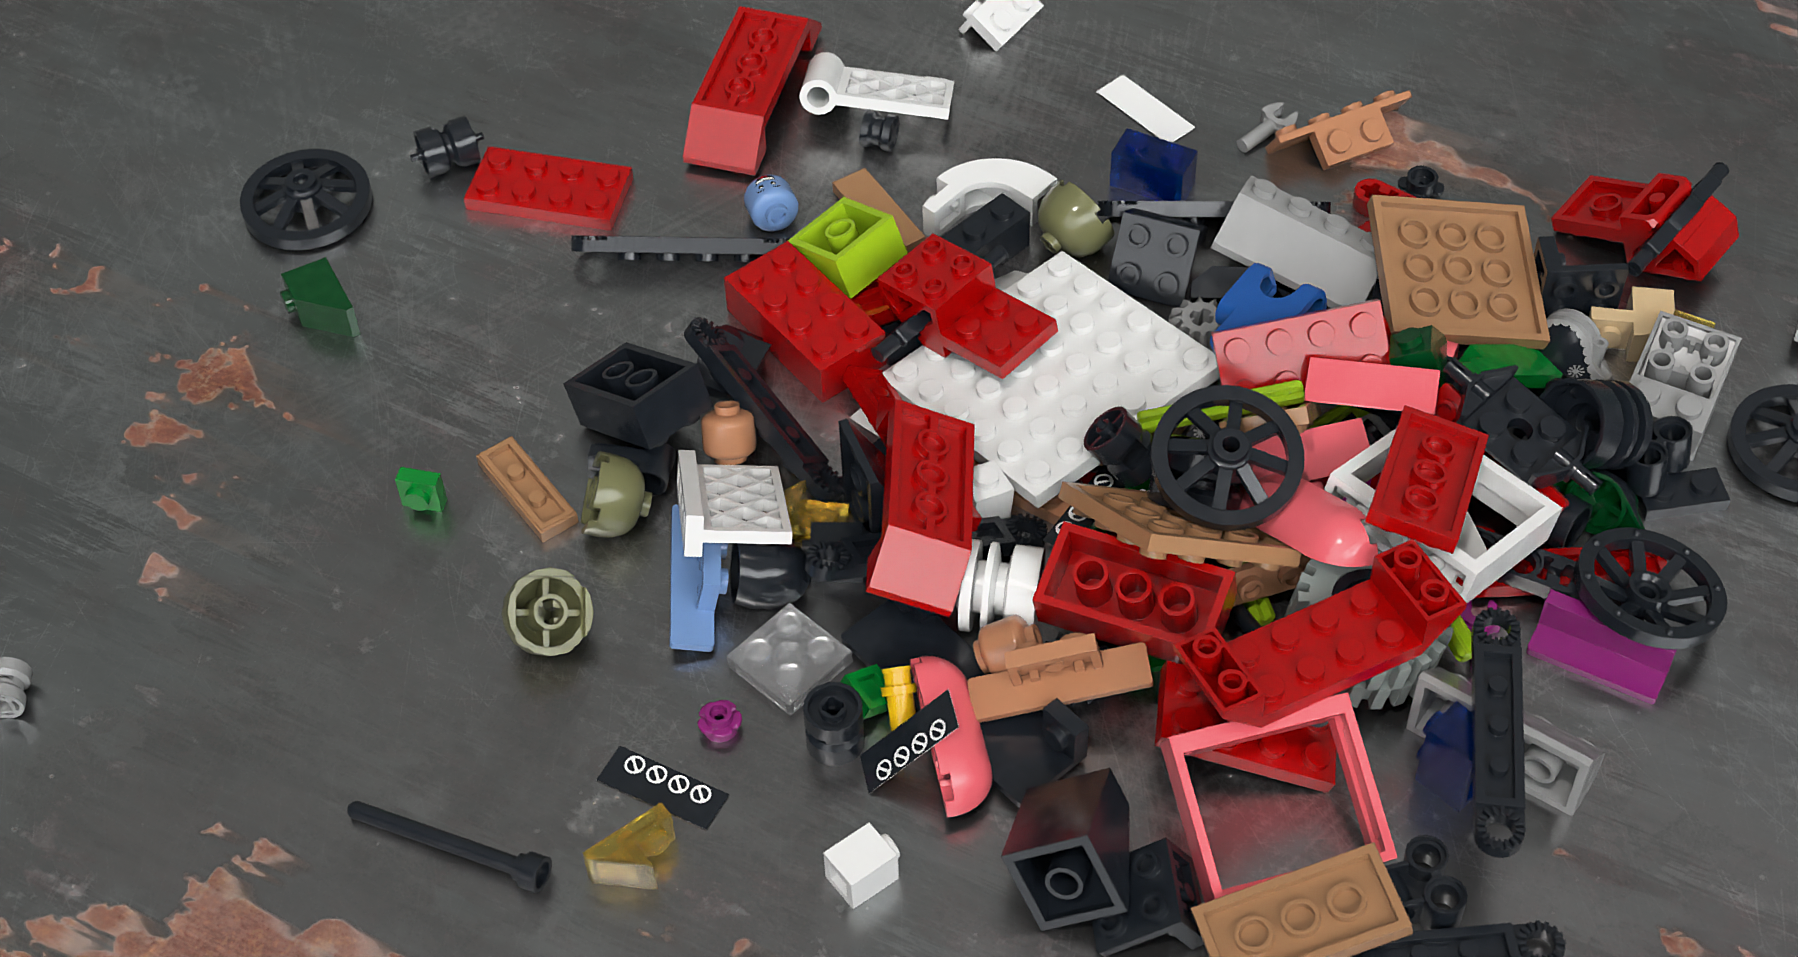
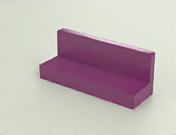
M1552 589L1545 600L1539 623L1526 649V653L1530 656L1649 704L1656 702L1677 652V649L1647 646L1616 633L1595 617L1583 601Z

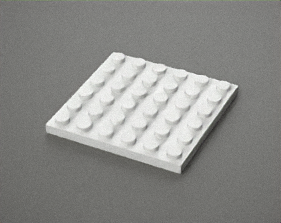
M1063 251L1003 291L1055 318L1058 332L1004 379L995 376L954 352L944 358L923 345L882 372L903 401L975 424L974 459L980 464L995 460L1015 491L1036 508H1040L1060 493L1062 481L1076 482L1101 464L1085 449L1083 443L1087 430L1101 414L1111 408L1120 406L1124 407L1137 420V413L1139 411L1173 405L1177 400L1190 392L1208 387L1219 379L1216 358L1212 351Z

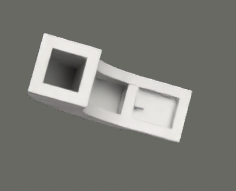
M979 159L957 165L936 178L937 194L930 196L922 209L923 233L927 236H930L932 233L941 236L962 217L979 210L1001 193L1030 212V226H1033L1038 222V210L1041 201L1048 191L1057 184V178L1034 165L1011 159Z

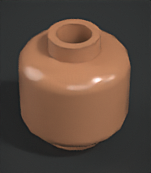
M718 402L714 405L715 409L705 413L701 419L703 451L707 456L714 458V462L719 465L744 463L747 460V456L752 454L757 446L754 416L749 411L741 409L739 402Z
M1012 615L983 626L979 631L978 640L973 643L976 660L983 673L993 674L1007 671L1004 652L1015 650L1018 645L1027 642L1044 643L1041 633L1035 624L1028 625L1022 617Z

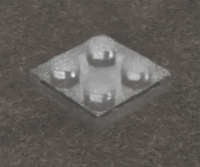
M790 603L727 655V663L732 670L790 716L804 705L807 694L813 688L830 682L853 662L850 649Z

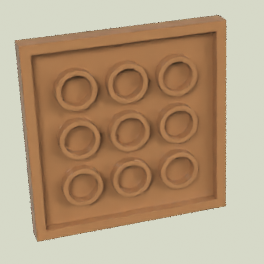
M1384 195L1371 196L1367 203L1384 316L1388 322L1391 335L1407 328H1422L1432 325L1445 335L1447 341L1464 345L1515 344L1529 349H1544L1548 345L1550 336L1525 207L1523 205Z
M1062 481L1058 498L1074 507V514L1094 519V526L1097 528L1116 532L1117 540L1139 546V553L1146 557L1164 560L1167 554H1176L1182 560L1198 564L1204 563L1205 558H1214L1216 562L1230 567H1242L1243 562H1252V565L1268 571H1278L1280 565L1299 566L1302 553L1256 527L1238 531L1214 530L1195 524L1175 510L1148 499L1147 491Z

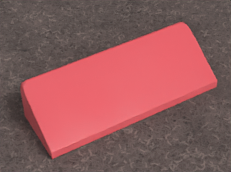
M1310 357L1304 401L1403 411L1404 406L1407 405L1435 415L1441 370Z

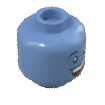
M773 174L763 175L753 180L745 191L744 205L753 223L761 230L768 232L781 231L789 227L796 219L798 200L789 183L782 177Z

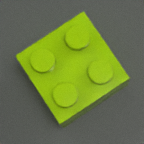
M846 197L841 198L788 240L850 299L908 254L893 215Z

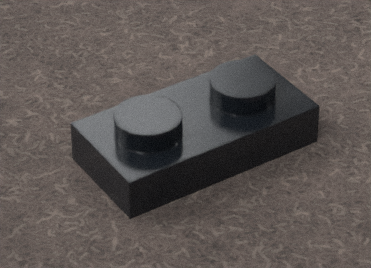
M1716 467L1666 474V486L1663 492L1651 497L1636 495L1644 521L1723 511L1728 509L1731 501Z

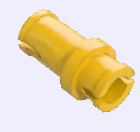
M911 665L881 669L885 687H881V695L887 698L891 732L916 714L913 693L918 691L917 684L912 683Z

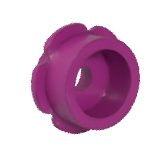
M719 700L705 704L699 711L700 719L697 722L699 730L709 740L713 742H726L737 734L738 728L742 723V715L739 711H736V705L731 701ZM718 716L723 717L721 720H715Z

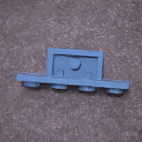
M677 504L673 505L671 510L669 646L672 649L711 652L714 647V611L719 594H726L728 587V568H721V559L725 560L727 556L728 543H703L702 557H684L679 507Z

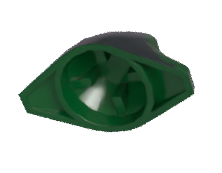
M1589 469L1596 477L1604 481L1592 496L1572 479L1567 483L1564 481L1555 483L1560 487L1563 496L1572 493L1592 504V515L1585 531L1596 535L1602 531L1614 528L1645 529L1638 513L1637 496L1622 478L1612 472Z

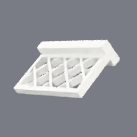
M678 450L676 489L684 557H702L703 543L792 544V528L778 466L697 464L695 450Z

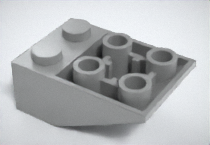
M1660 310L1629 382L1643 392L1651 406L1654 422L1666 416H1678L1690 422L1693 427L1690 460L1693 461L1742 338Z

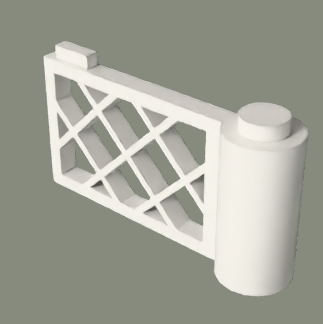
M824 52L815 55L810 60L800 92V102L808 112L816 115L826 114L835 105L948 119L954 81L937 77H921L844 67L839 57L835 54Z

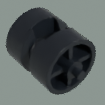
M465 115L448 120L444 124L443 132H439L437 129L431 128V126L413 132L417 149L416 153L410 155L411 161L419 160L430 179L446 174L451 169L452 162L463 167L481 162L478 141L484 139L483 133L475 134Z
M1124 407L1111 408L1097 417L1085 434L1083 442L1085 449L1102 465H1107L1108 471L1127 488L1139 486L1151 478L1150 453L1153 436L1147 430L1142 429V425Z

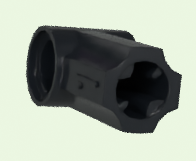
M605 443L591 444L587 467L589 478L598 477L600 468L593 467L592 465L597 453L602 451L622 456L636 464L644 476L645 491L652 492V495H660L666 491L676 458L674 448L668 443L651 450L641 446L631 447Z

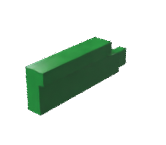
M1470 344L1459 360L1472 373H1477L1478 375L1484 371L1516 365L1519 368L1514 378L1526 388H1545L1546 383L1552 378L1561 379L1564 375L1538 349H1529L1515 344Z

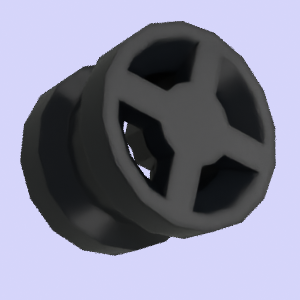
M868 109L861 123L860 145L869 148L873 145H878L883 151L891 152L898 138L899 116L888 114L884 117L880 116L877 111Z

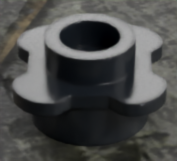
M1415 166L1408 171L1407 177L1403 176L1398 180L1399 189L1405 190L1408 194L1417 198L1429 199L1434 195L1440 196L1444 192V185L1438 182L1437 172L1427 166Z

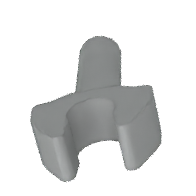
M1279 102L1266 105L1261 111L1260 121L1262 124L1237 141L1238 149L1246 153L1276 131L1292 124L1297 126L1298 113L1294 112L1285 119H1279L1283 114L1284 103Z

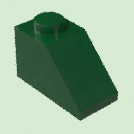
M326 257L281 274L286 289L280 291L283 304L288 314L296 313L302 326L350 337L361 335L354 308Z
M1430 325L1422 328H1407L1397 334L1390 335L1389 360L1391 365L1441 370L1439 388L1446 383V373L1443 372V369L1447 365V340L1443 333Z

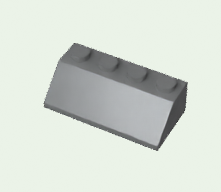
M1252 175L1239 192L1211 246V249L1248 267L1254 263H1261L1272 268L1275 280L1294 290H1297L1303 284H1311L1324 290L1327 306L1330 308L1366 301L1378 278L1371 232L1359 229L1349 224L1342 216L1329 214L1313 206L1307 199L1298 196L1294 197L1278 189L1272 182L1258 179Z
M1439 666L1422 671L1417 680L1406 729L1472 763V683L1462 675L1451 673ZM1523 710L1525 792L1573 816L1595 781L1605 752L1596 748L1588 740L1575 737L1553 726L1547 719L1541 716H1534Z

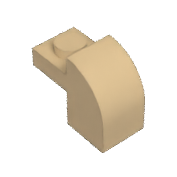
M1632 286L1626 310L1591 307L1589 318L1596 324L1601 337L1608 341L1609 345L1607 348L1625 349L1626 362H1637L1640 359L1660 310L1674 315V290Z

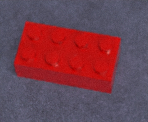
M789 241L724 277L727 310L750 333L762 337L764 342L772 344L769 351L822 403L848 388L842 380L848 365L880 369L887 364V358L884 362H879L871 353V349L886 338L885 331Z
M1063 521L1032 601L1037 619L1040 622L1086 635L1094 633L1096 639L1118 646L1143 642L1146 645L1148 655L1183 664L1173 650L1175 643L1214 626L1222 636L1237 596L1235 571L1211 564L1188 562L1178 558L1176 554H1167L1164 560L1146 557L1139 553L1140 547L1137 545L1123 543L1117 540L1116 536Z

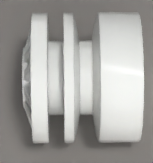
M972 539V552L955 603L958 610L959 631L970 632L972 630L976 613H980V629L987 624L993 623L995 615L1003 616V619L1012 615H1018L1028 625L1035 624L1038 627V619L1032 599L1045 569L1046 549L1017 544L1012 552L1010 563H1002L1000 543L993 541L990 545L986 561L983 560L982 540Z

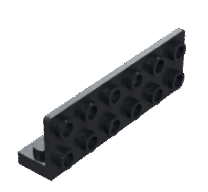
M891 599L841 634V642L867 667L877 664L880 669L910 665V659L921 656H935L953 663L962 671L967 680L988 675L981 670L976 660L974 649L935 615L934 612ZM914 692L915 709L918 712L920 711L917 693ZM1058 698L1045 706L1043 711L1039 710L980 723L991 763L992 783L1017 807H1020L1027 788L1057 781L1087 757L1089 726Z

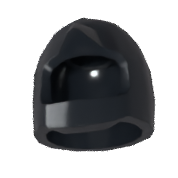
M793 536L792 544L761 546L748 543H732L730 586L734 604L751 609H774L795 602L805 593L810 584L811 576L804 568V551L795 543Z

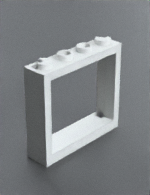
M1396 429L1330 473L1324 490L1340 499L1346 497V502L1358 508L1366 517L1375 492L1366 482L1382 471ZM1483 455L1472 495L1518 527L1476 559L1457 546L1453 554L1415 541L1466 603L1470 602L1546 542L1562 510L1561 506L1485 455ZM1365 520L1362 521L1369 542L1371 544L1377 543L1378 549L1383 552L1411 540L1402 535L1384 531L1377 526L1366 523ZM1458 576L1464 580L1462 586L1456 583Z

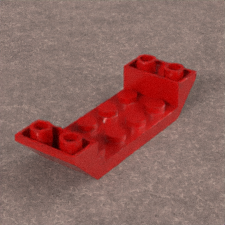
M739 6L692 102L683 162L756 175L767 150L765 126L800 50L812 51L822 29V22L805 17Z
M880 397L877 402L876 432L887 436L882 536L868 557L866 592L950 617L972 552L975 424L896 398Z
M1411 539L1375 555L1371 577L1367 581L1229 642L1224 640L1214 626L1175 643L1173 650L1223 719L1262 728L1420 656L1465 611L1467 603L1415 540Z

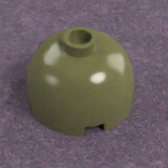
M1060 180L1048 191L1041 201L1038 210V224L1044 234L1040 236V240L1054 254L1063 251L1071 257L1078 258L1093 255L1114 237L1115 232L1108 219L1103 224L1099 220L1096 213L1100 210V207L1083 190L1071 182L1064 186V181Z
M600 451L597 453L592 465L593 467L600 468L598 477L589 478L586 486L581 514V524H585V526L581 529V534L613 538L625 535L632 530L639 516L647 517L651 506L652 492L645 491L644 476L639 467L631 460L616 454Z
M552 567L530 571L516 580L504 597L501 612L504 630L513 644L529 654L543 657L568 653L574 649L590 631L594 610L591 595L586 587H582L570 572Z

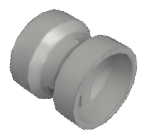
M0 657V718L6 719L18 717L24 712L27 701L24 690L30 686L33 675L29 664L13 657Z

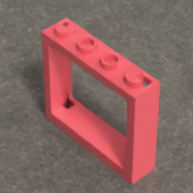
M1348 692L1323 699L1262 728L1231 721L1171 736L1160 744L1205 903L1284 874L1226 889L1221 888L1184 757L1327 721L1329 722L1365 845L1374 842L1383 863L1398 858Z

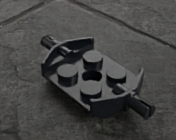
M1456 357L1447 363L1443 372L1462 386L1459 392L1462 398L1455 423L1488 434L1489 437L1485 451L1513 475L1536 489H1543L1560 481L1567 483L1570 479L1588 492L1590 496L1600 488L1604 481L1584 467V463L1581 461L1584 456L1590 426L1585 424L1580 432L1514 378L1519 367L1512 365L1484 371L1478 375L1477 373H1472ZM1517 427L1523 430L1528 439L1517 440L1513 438L1507 428Z

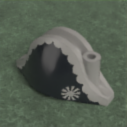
M1565 308L1554 311L1546 319L1550 342L1544 349L1538 350L1565 376L1578 379L1612 380L1613 374L1604 358L1609 343L1605 338L1601 337L1596 324L1588 316L1575 309Z

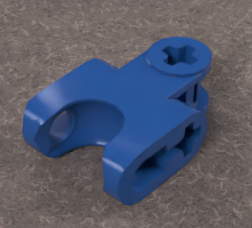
M1254 263L1243 273L1219 302L1215 319L1220 327L1215 331L1327 309L1326 294L1324 290L1311 284H1303L1286 297L1273 298L1277 292V285L1272 268L1261 263ZM1210 337V346L1213 353L1215 354L1212 337Z

